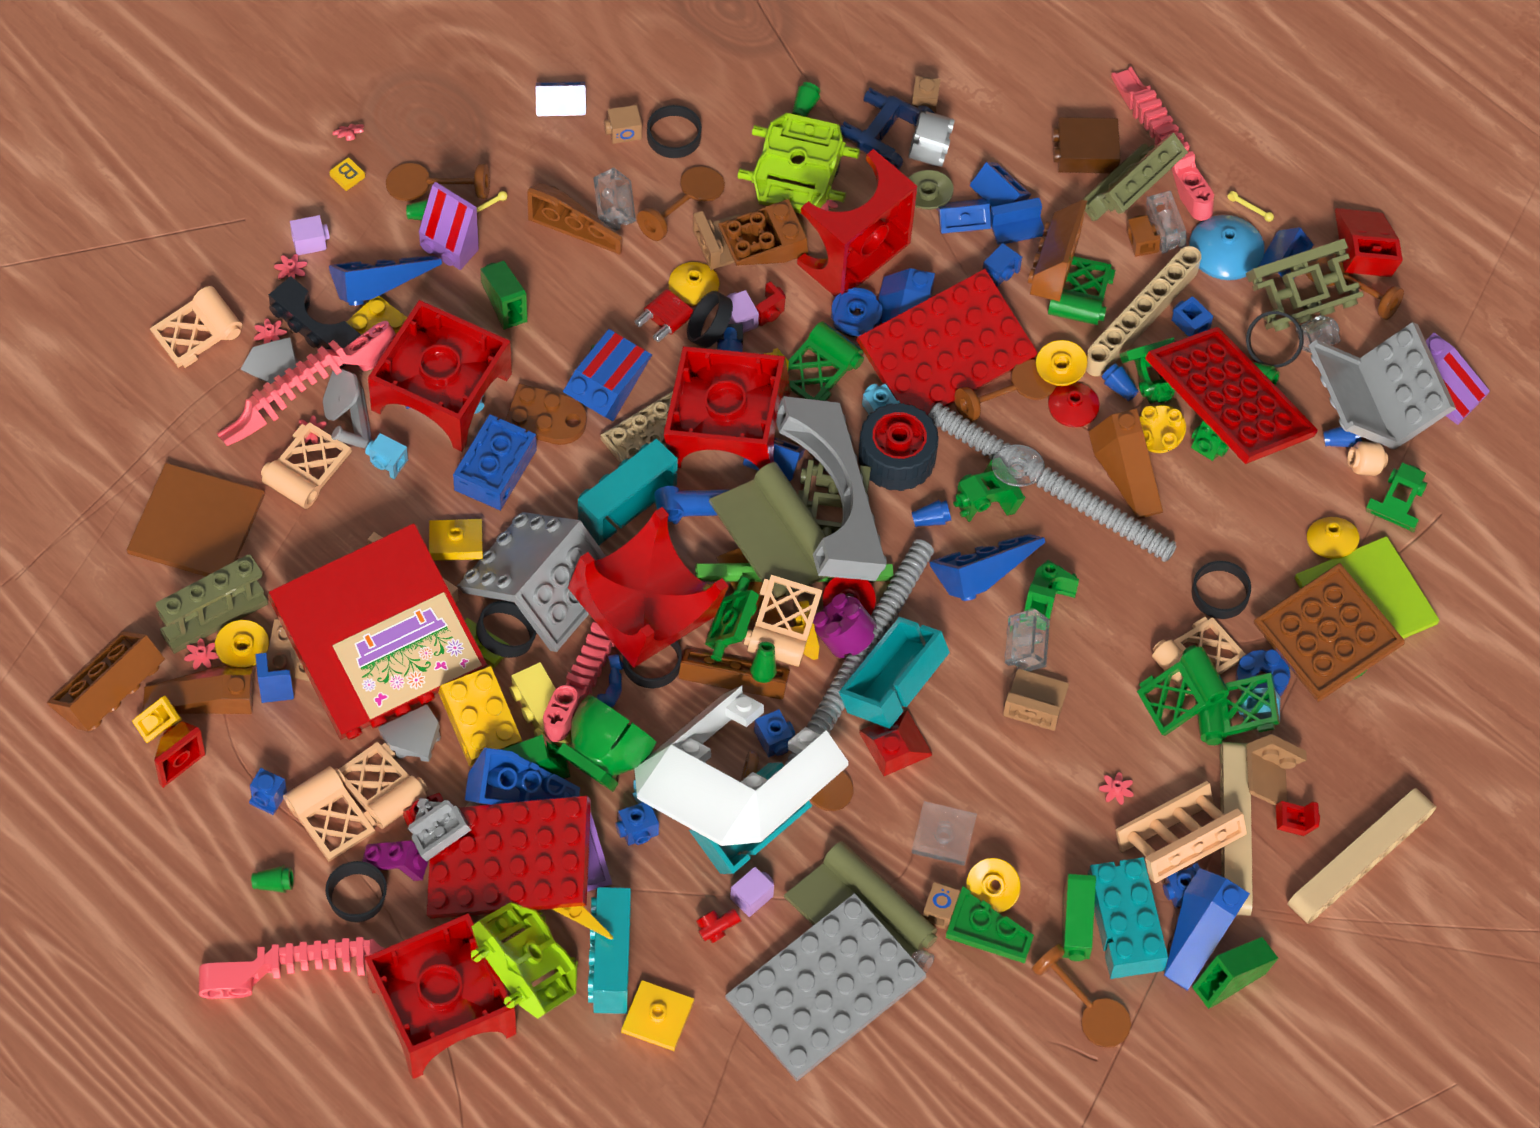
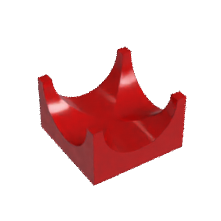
M874 149L866 155V161L875 173L877 189L867 203L854 210L844 212L827 211L816 207L809 201L801 207V214L809 220L820 235L826 247L828 258L817 259L804 253L797 259V265L834 297L840 293L842 295L848 292V289L857 288L911 243L917 185Z
M419 300L368 376L371 411L381 414L385 405L399 404L415 409L438 424L450 438L453 448L462 452L467 445L472 418L484 393L497 377L507 382L512 375L510 340Z
M683 346L664 429L666 447L678 458V468H681L684 457L701 450H720L734 453L751 461L759 470L765 465L774 462V437L781 398L784 396L790 397L791 392L785 356Z
M663 507L653 513L650 520L638 534L612 554L599 560H595L589 552L580 556L568 586L570 592L633 668L714 618L729 587L723 578L714 584L705 583L693 575L683 564L671 542L668 532L669 514Z
M469 913L364 957L368 985L372 994H378L391 1019L412 1079L422 1076L425 1067L436 1055L465 1038L486 1032H500L505 1035L506 1039L516 1035L515 1007H506L512 1001L504 1004V999L509 995L502 980L486 958L481 959L479 962L473 960L478 955L471 958V952L476 950L478 946L472 930L474 923Z

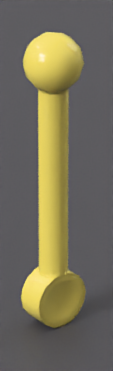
M500 191L498 196L476 208L477 213L499 200H506L507 193Z
M1230 191L1227 195L1229 200L1241 203L1262 215L1266 221L1271 222L1274 219L1273 213H1266L1238 197L1236 192Z

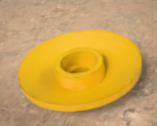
M688 262L673 270L669 277V290L687 305L696 306L707 293L719 290V278L714 270H710L708 265L699 262Z
M1053 341L1039 351L1036 358V368L1041 378L1046 382L1057 386H1066L1077 382L1085 374L1087 356L1079 345L1071 341ZM1059 366H1065L1066 368H1064V369H1059L1058 367H1059Z
M1326 517L1317 520L1309 527L1307 543L1312 551L1322 557L1342 558L1354 552L1358 547L1359 532L1351 522L1345 519Z
M238 620L227 624L219 631L215 640V650L219 659L226 665L236 668L256 665L255 654H267L269 647V638L264 628L249 620ZM240 647H247L245 650H238Z
M988 858L978 862L971 869L967 878V889L977 899L986 901L993 910L1001 913L1010 909L1018 900L1021 882L1016 869L1010 863L999 858ZM993 880L1000 882L999 890L993 888Z

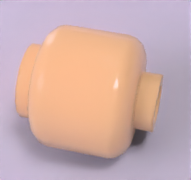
M1359 441L1350 448L1347 462L1355 474L1377 476L1387 466L1388 454L1380 443Z

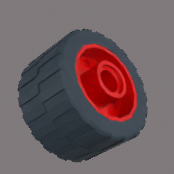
M904 403L886 404V406H880L873 413H870L862 425L858 454L860 465L871 467L870 481L887 490L898 491L913 489L917 485L924 483L932 474L936 463L939 441L937 426H935L933 419L925 411Z

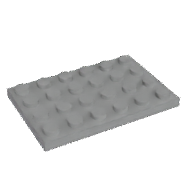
M854 893L725 995V997L791 1076L798 1081L926 979V973Z

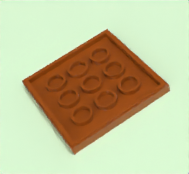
M165 463L127 547V554L206 577L238 559L265 496L264 491Z
M1338 563L1254 619L1255 626L1317 702H1320L1405 644V640L1341 563Z

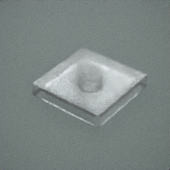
M924 801L911 853L965 866L977 813Z

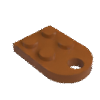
M519 383L505 421L525 429L526 432L535 433L536 440L556 445H565L576 441L583 435L587 425V416L583 405L572 397ZM575 419L580 424L576 427H570L566 422Z

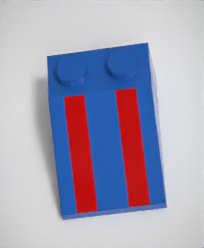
M608 329L576 368L563 393L605 418L614 421L652 354Z

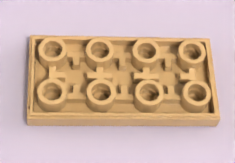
M673 391L601 434L602 442L620 463L627 458H632L644 444H650L656 438L666 447L664 429Z

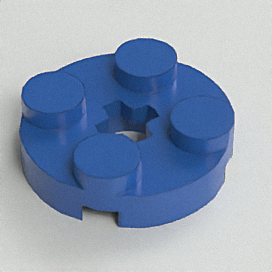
M863 288L848 289V292L842 295L841 293L838 294L833 300L831 309L833 326L836 330L845 334L860 336L879 326L882 319V305L876 300V295L869 290ZM858 308L862 314L856 316L850 311H855Z
M1256 650L1243 656L1240 659L1236 672V681L1254 677L1261 671L1272 673L1275 690L1281 697L1288 686L1290 670L1277 651ZM1267 682L1258 684L1255 689L1267 688Z

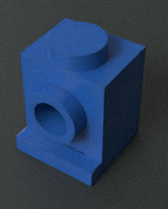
M1002 243L984 261L983 269H986L998 287L1004 280L1008 281L1014 272L1016 274L1020 272L1022 256Z
M1193 296L1185 302L1180 301L1173 308L1172 321L1188 337L1211 328L1213 315Z
M260 768L250 784L252 798L249 804L274 815L284 799L283 795L287 793L285 779Z
M1198 863L1166 877L1163 891L1166 898L1172 900L1175 908L1182 905L1184 891L1200 868Z

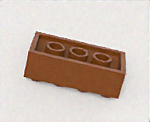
M1080 200L1054 212L1052 221H1046L1043 236L1046 238L1041 237L1038 252L1041 253L1036 252L1033 267L1036 269L1031 268L1028 283L1032 284L1031 295L1060 302L1079 242L1087 200Z
M123 631L46 703L76 729L92 731L102 723L101 719L105 715L120 707L121 700L128 694L137 691L141 686L140 683L147 676L155 674L165 658L147 635Z

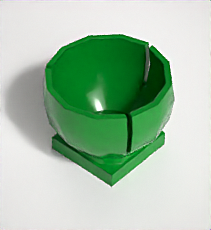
M589 694L579 704L571 721V743L569 745L563 743L557 752L575 767L614 792L619 785L616 777L638 767L651 755L657 741L634 723L629 725L630 720Z

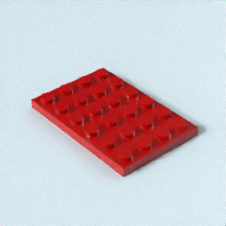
M986 269L858 336L856 339L883 385L886 384L895 399L899 400L900 403L916 406V408L925 411L927 415H929L933 406L939 402L943 404V407L955 402V392L958 388L969 387L975 391L1012 371L1016 364L1020 365L1029 359L1036 358L1038 355L1035 347Z
M1218 326L1151 350L1145 357L1149 364L1245 464L1311 439L1318 431Z
M588 796L459 807L471 831L436 854L429 861L427 916L431 919L457 917L468 913L469 915L491 914L510 902L523 906L521 908L535 910L587 906L591 799Z

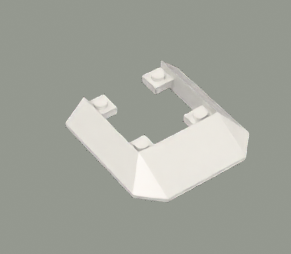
M742 686L721 695L648 756L638 767L634 768L637 799L721 846L756 843L763 841L848 766V760L827 730L820 735L804 727L788 741V750L796 753L797 756L769 780L752 772L743 781L739 782L706 764L705 762L711 758V749L703 745L705 741L731 719L747 727L764 713L763 704L743 694Z

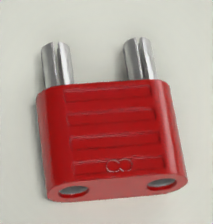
M665 289L644 307V313L635 320V324L641 327L649 319L653 320L661 327L653 335L654 340L660 342L666 335H672L690 319L693 310L674 293Z

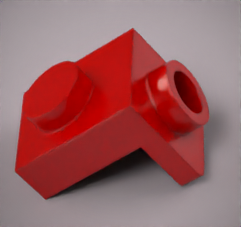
M771 281L765 285L766 299L755 306L759 313L758 324L760 326L767 322L775 321L785 311V293Z
M1280 801L1276 804L1277 830L1305 836L1319 827L1320 814L1317 802L1312 801L1305 807L1285 801Z

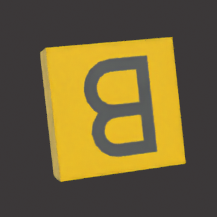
M349 157L329 171L330 177L345 191L365 178V172Z

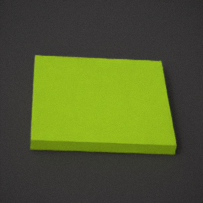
M1387 536L1357 548L1348 556L1333 558L1297 573L1294 578L1301 589L1338 563H1341L1403 639L1439 623L1438 616Z

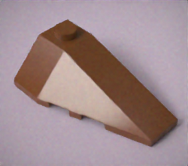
M542 183L528 189V220L619 255L621 254L622 236L565 192L560 191L554 186H547Z
M1137 408L1110 415L1088 432L1095 458L1103 466L1108 477L1114 482L1138 519L1163 513Z
M224 664L144 687L143 712L161 697L167 696L178 714H252L255 665L246 668H236Z

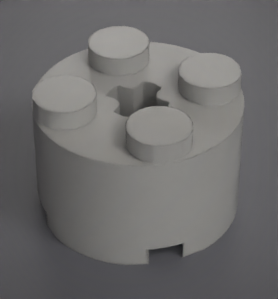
M921 110L916 123L915 133L913 134L909 158L942 167L945 154L948 152L949 136L952 133L955 119Z

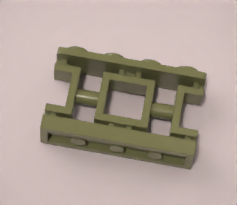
M1175 133L1168 134L1156 146L1151 145L1149 147L1146 143L1139 146L1082 199L1087 200L1085 212L1092 221L1098 220L1108 209L1110 212L1115 209L1118 214L1125 212L1188 153Z
M1345 238L1246 272L1248 282H1253L1254 286L1252 288L1254 291L1266 288L1273 311L1284 312L1281 300L1287 298L1290 299L1293 310L1304 307L1305 311L1291 315L1299 324L1312 320V315L1319 312L1321 316L1335 312L1334 307L1343 305L1344 309L1357 305V299L1364 296L1363 291L1359 292L1358 288L1360 286L1358 282L1346 285L1339 265L1340 262L1349 259V255L1345 252V249L1348 248ZM1333 254L1336 255V258L1327 261L1331 271L1329 274L1322 275L1319 264L1308 266L1309 262ZM1288 269L1291 271V273L1282 276L1286 288L1277 291L1273 279L1264 282L1262 280L1264 277ZM1311 272L1319 295L1301 301L1293 278ZM1335 282L1339 295L1349 291V296L1323 305L1321 303L1322 300L1330 297L1326 286ZM1272 314L1263 318L1267 322L1265 325L1266 330L1274 328L1275 332L1290 327L1289 322L1292 321L1287 317L1276 320L1275 316L1280 314Z
M808 460L807 468H802L800 483L805 484L804 491L799 490L798 495L824 534L829 536L838 531L842 523L816 519L818 505L843 508L841 497L838 495V489L831 476L823 475L824 466L821 463L813 465L814 460ZM860 466L866 494H868L871 467ZM812 476H817L816 486L828 488V493L814 492L813 501H808Z
M250 554L156 602L158 614L165 624L160 629V632L173 654L187 648V645H193L200 638L204 639L221 630L227 624L238 621L268 605L267 598L263 594L264 590L257 581L262 577V571Z

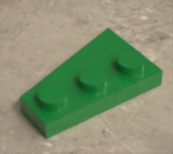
M963 886L946 933V938L1025 964L1034 935L1009 917H1003L993 910L990 904L984 900L980 901L970 894V890Z

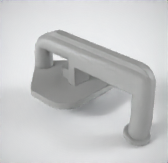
M341 369L342 372L336 375L332 371L323 397L325 417L328 420L335 421L350 409L354 433L347 432L341 426H337L331 438L356 447L367 448L369 442L372 441L363 389L357 376L352 372Z

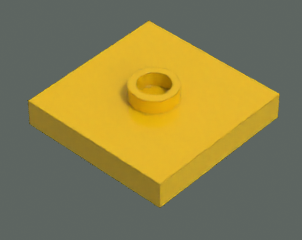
M482 519L429 520V553L433 561L483 559Z
M642 980L622 1026V1033L674 1051L694 1004V998Z

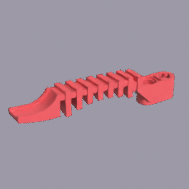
M1132 67L1119 73H1112L1111 78L1129 109H1133V117L1135 120L1138 118L1140 124L1144 123L1146 131L1150 129L1149 135L1151 138L1155 137V144L1158 145L1168 134L1175 133L1188 151L1171 168L1179 197L1194 219L1204 221L1211 218L1213 215L1214 193L1197 169L1195 154L1193 151H1189L1190 145L1187 141L1184 142V136L1178 132V126L1176 124L1173 125L1172 117L1167 115V109L1162 107V101L1156 98V92L1139 80Z
M382 321L345 348H341L334 340L329 343L332 350L321 346L317 349V354H309L306 357L308 360L305 362L300 360L295 364L296 368L293 370L288 368L284 371L285 375L282 377L276 376L273 383L269 384L267 382L263 385L264 389L261 391L256 389L252 392L253 396L245 400V407L241 416L234 423L218 432L217 435L226 446H229L253 434L267 424L258 411L261 408L273 421H276L279 417L269 403L274 401L281 410H284L287 406L280 396L285 394L292 401L296 396L291 388L296 386L302 393L306 390L302 381L307 379L311 385H314L317 380L313 374L316 372L323 379H326L329 375L324 368L327 366L336 375L342 372L339 368L342 364L359 365L363 371L373 369L396 336L395 331L389 322Z
M595 622L591 625V635L588 634L586 637V646L583 644L581 656L578 655L576 665L573 664L571 673L568 672L566 676V685L556 688L544 712V734L552 742H560L568 736L571 729V721L579 704L589 694H592V687L595 688L597 677H600L602 667H605L607 662L606 657L610 656L611 647H614L613 642Z
M356 937V941L342 938V942L337 943L333 939L328 940L326 944H321V941H314V945L300 942V946L286 943V947H279V944H273L267 953L265 952V947H258L257 958L254 961L202 964L199 967V996L207 999L248 997L252 995V987L266 973H273V979L280 978V964H286L287 974H294L295 962L298 961L301 962V971H309V960H315V969H323V959H328L330 970H337V958H342L344 972H351V957H356L358 976H365L364 957L385 948L377 944L374 939L364 940L363 937Z

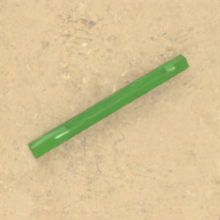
M696 563L695 576L703 582H717L721 578L725 582H739L740 577H747L751 582H762L750 563ZM886 564L885 569L876 581H868H891L894 576L893 564ZM826 577L817 582H829L833 578Z

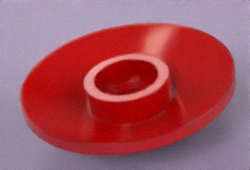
M1078 382L1066 386H1057L1052 394H1050L1048 400V408L1052 417L1060 424L1068 427L1088 425L1096 418L1100 407L1097 394L1087 385Z
M834 577L829 581L823 593L824 608L832 602L836 595L850 593L860 601L870 615L872 614L876 604V595L873 586L868 580Z

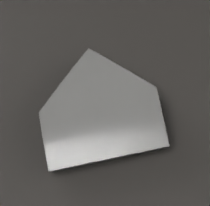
M289 337L253 347L241 370L266 383H273L276 376L282 377L286 374L285 370L288 368L293 370L297 367L295 364L298 361L292 339Z
M427 704L378 727L381 737L389 748L395 751L398 759L414 756L420 757L421 761L429 762L432 757L431 751L435 743L441 738L439 722Z
M419 798L417 816L415 821L408 827V830L413 834L412 839L425 861H428L471 831L463 813L457 806H453L448 800L431 802L425 798Z

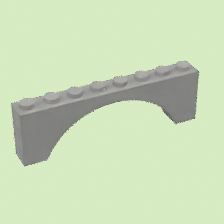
M784 396L780 402L776 420L779 433L800 444L824 466L838 489L843 507L841 528L835 533L824 537L813 553L818 576L876 581L886 567V557L882 551L880 536L877 534L874 515L871 513L869 506V497L865 492L863 476L859 471L857 456L852 447L851 435L848 433L846 417L842 412L841 405L838 402Z

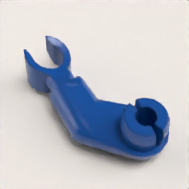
M618 654L608 656L611 667L609 686L605 694L597 695V699L611 708L616 704L622 693V674L619 670H623L624 666Z

